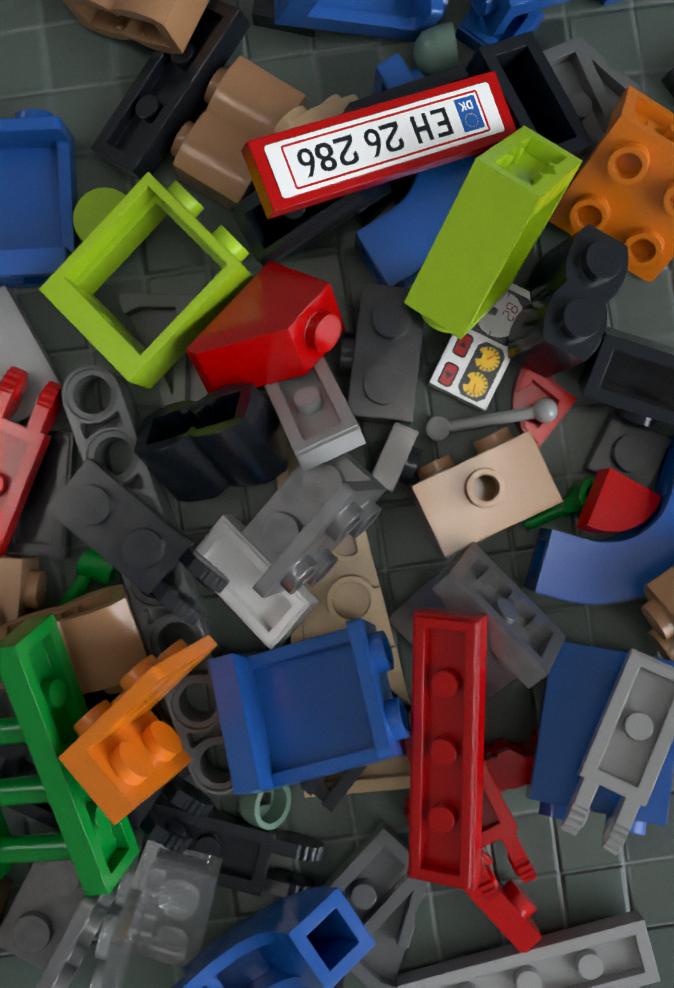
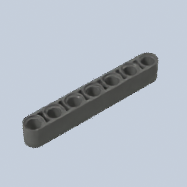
M95 365L81 366L72 371L64 381L61 393L63 405L83 463L88 458H93L110 471L105 459L107 449L118 440L126 441L132 449L133 459L131 466L120 475L111 473L178 528L163 483L133 452L142 421L133 394L126 381L115 373ZM106 381L111 388L112 397L110 404L102 412L92 414L85 402L87 390L96 382ZM180 561L173 568L175 575L174 586L193 598L200 610L203 611V615L194 625L181 620L160 603L153 593L147 595L122 574L149 655L153 654L155 658L170 647L167 642L166 631L171 622H182L191 627L196 635V642L210 635L218 644L196 578ZM219 645L164 696L182 747L193 759L187 765L192 779L203 791L214 795L229 794L233 791L230 771L215 768L210 764L206 750L212 746H225L218 709L216 707L211 711L205 712L196 710L188 702L186 690L191 684L201 683L209 686L214 691L208 660L222 656Z

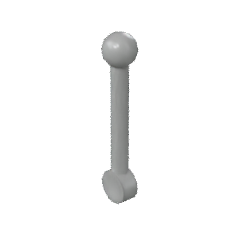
M542 398L531 407L454 420H449L444 416H435L427 422L426 432L431 439L442 441L447 439L452 432L536 419L541 423H549L557 417L558 406L552 399Z

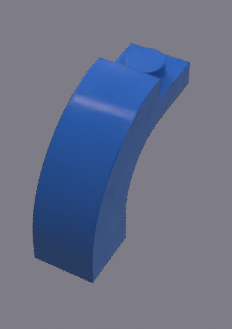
M396 53L376 66L374 92L376 94L423 78L424 76L417 68L409 71L399 53ZM474 155L415 173L413 187L403 201L385 215L356 232L355 249L377 284L407 288L414 283L474 163Z
M674 435L668 436L672 441L661 461L653 492L662 496L651 516L632 529L599 540H588L553 529L540 528L523 587L535 593L582 604H611L645 595L643 586L674 565Z
M339 887L309 888L289 895L263 908L226 932L182 968L186 975L171 988H333L377 943Z

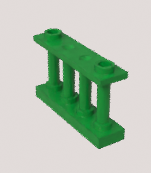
M54 614L29 617L0 641V682L4 683L16 715L0 717V746L26 743L39 775L0 778V806L49 803L61 833L12 836L0 808V881L15 863L70 860L75 867L85 895H109L140 850L128 817L125 816L116 825H113L58 759L80 737L73 729V726L89 710Z

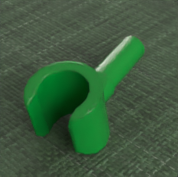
M595 477L577 480L570 486L567 496L562 498L563 502L523 520L522 522L526 530L529 531L563 516L567 517L574 513L581 515L586 502V490L593 484Z
M90 548L79 558L76 567L77 575L57 606H61L84 595L87 589H89L92 579L110 586L118 570Z

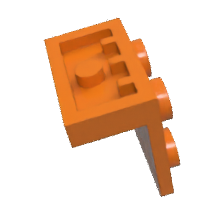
M628 85L613 107L607 132L571 180L549 221L570 235L575 234L590 224L627 245L629 255L627 270L646 282L653 281L674 257V113L631 85Z
M210 635L189 646L183 639H179L157 658L153 654L149 655L134 666L119 681V685L124 689L121 694L111 703L107 699L103 700L73 726V729L80 737L58 759L113 825L121 821L193 760L183 749L176 731L167 723L160 721L151 709L218 646Z

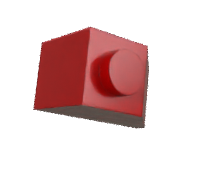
M269 261L185 350L208 394L219 388L236 383H253L257 388L307 375L323 355L335 346L339 337L346 329L329 282Z

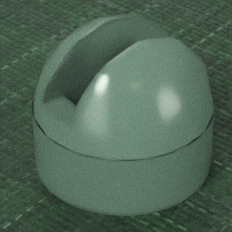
M452 21L436 24L423 30L415 41L414 61L418 69L426 76L460 65Z
M289 786L257 794L240 795L236 804L237 812L249 824L265 830L277 828L285 820L291 805ZM267 792V801H261L263 794Z

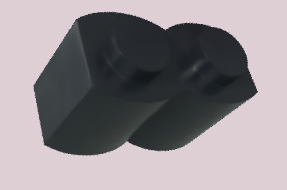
M589 224L544 254L531 276L529 286L531 303L521 310L511 327L507 347L508 359L544 378H548L589 359L599 347L605 333L607 324L606 303L617 294L624 282L629 259L627 245Z
M245 382L219 388L198 401L186 400L175 402L149 414L143 420L133 452L177 500L195 502L214 498L229 486L250 487L271 482L287 470L291 444L277 414L253 383Z

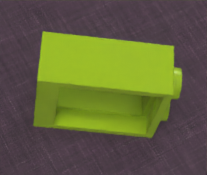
M525 125L478 156L404 303L419 312L423 320L432 328L441 332L451 333L461 340L507 294L581 165L582 160Z
M149 172L142 177L39 290L128 382L151 389L186 353L185 349L255 276L241 263L249 255V252L222 225L211 234L196 219L205 208L179 182L175 180L166 189ZM169 215L222 270L146 349L93 294L161 221Z

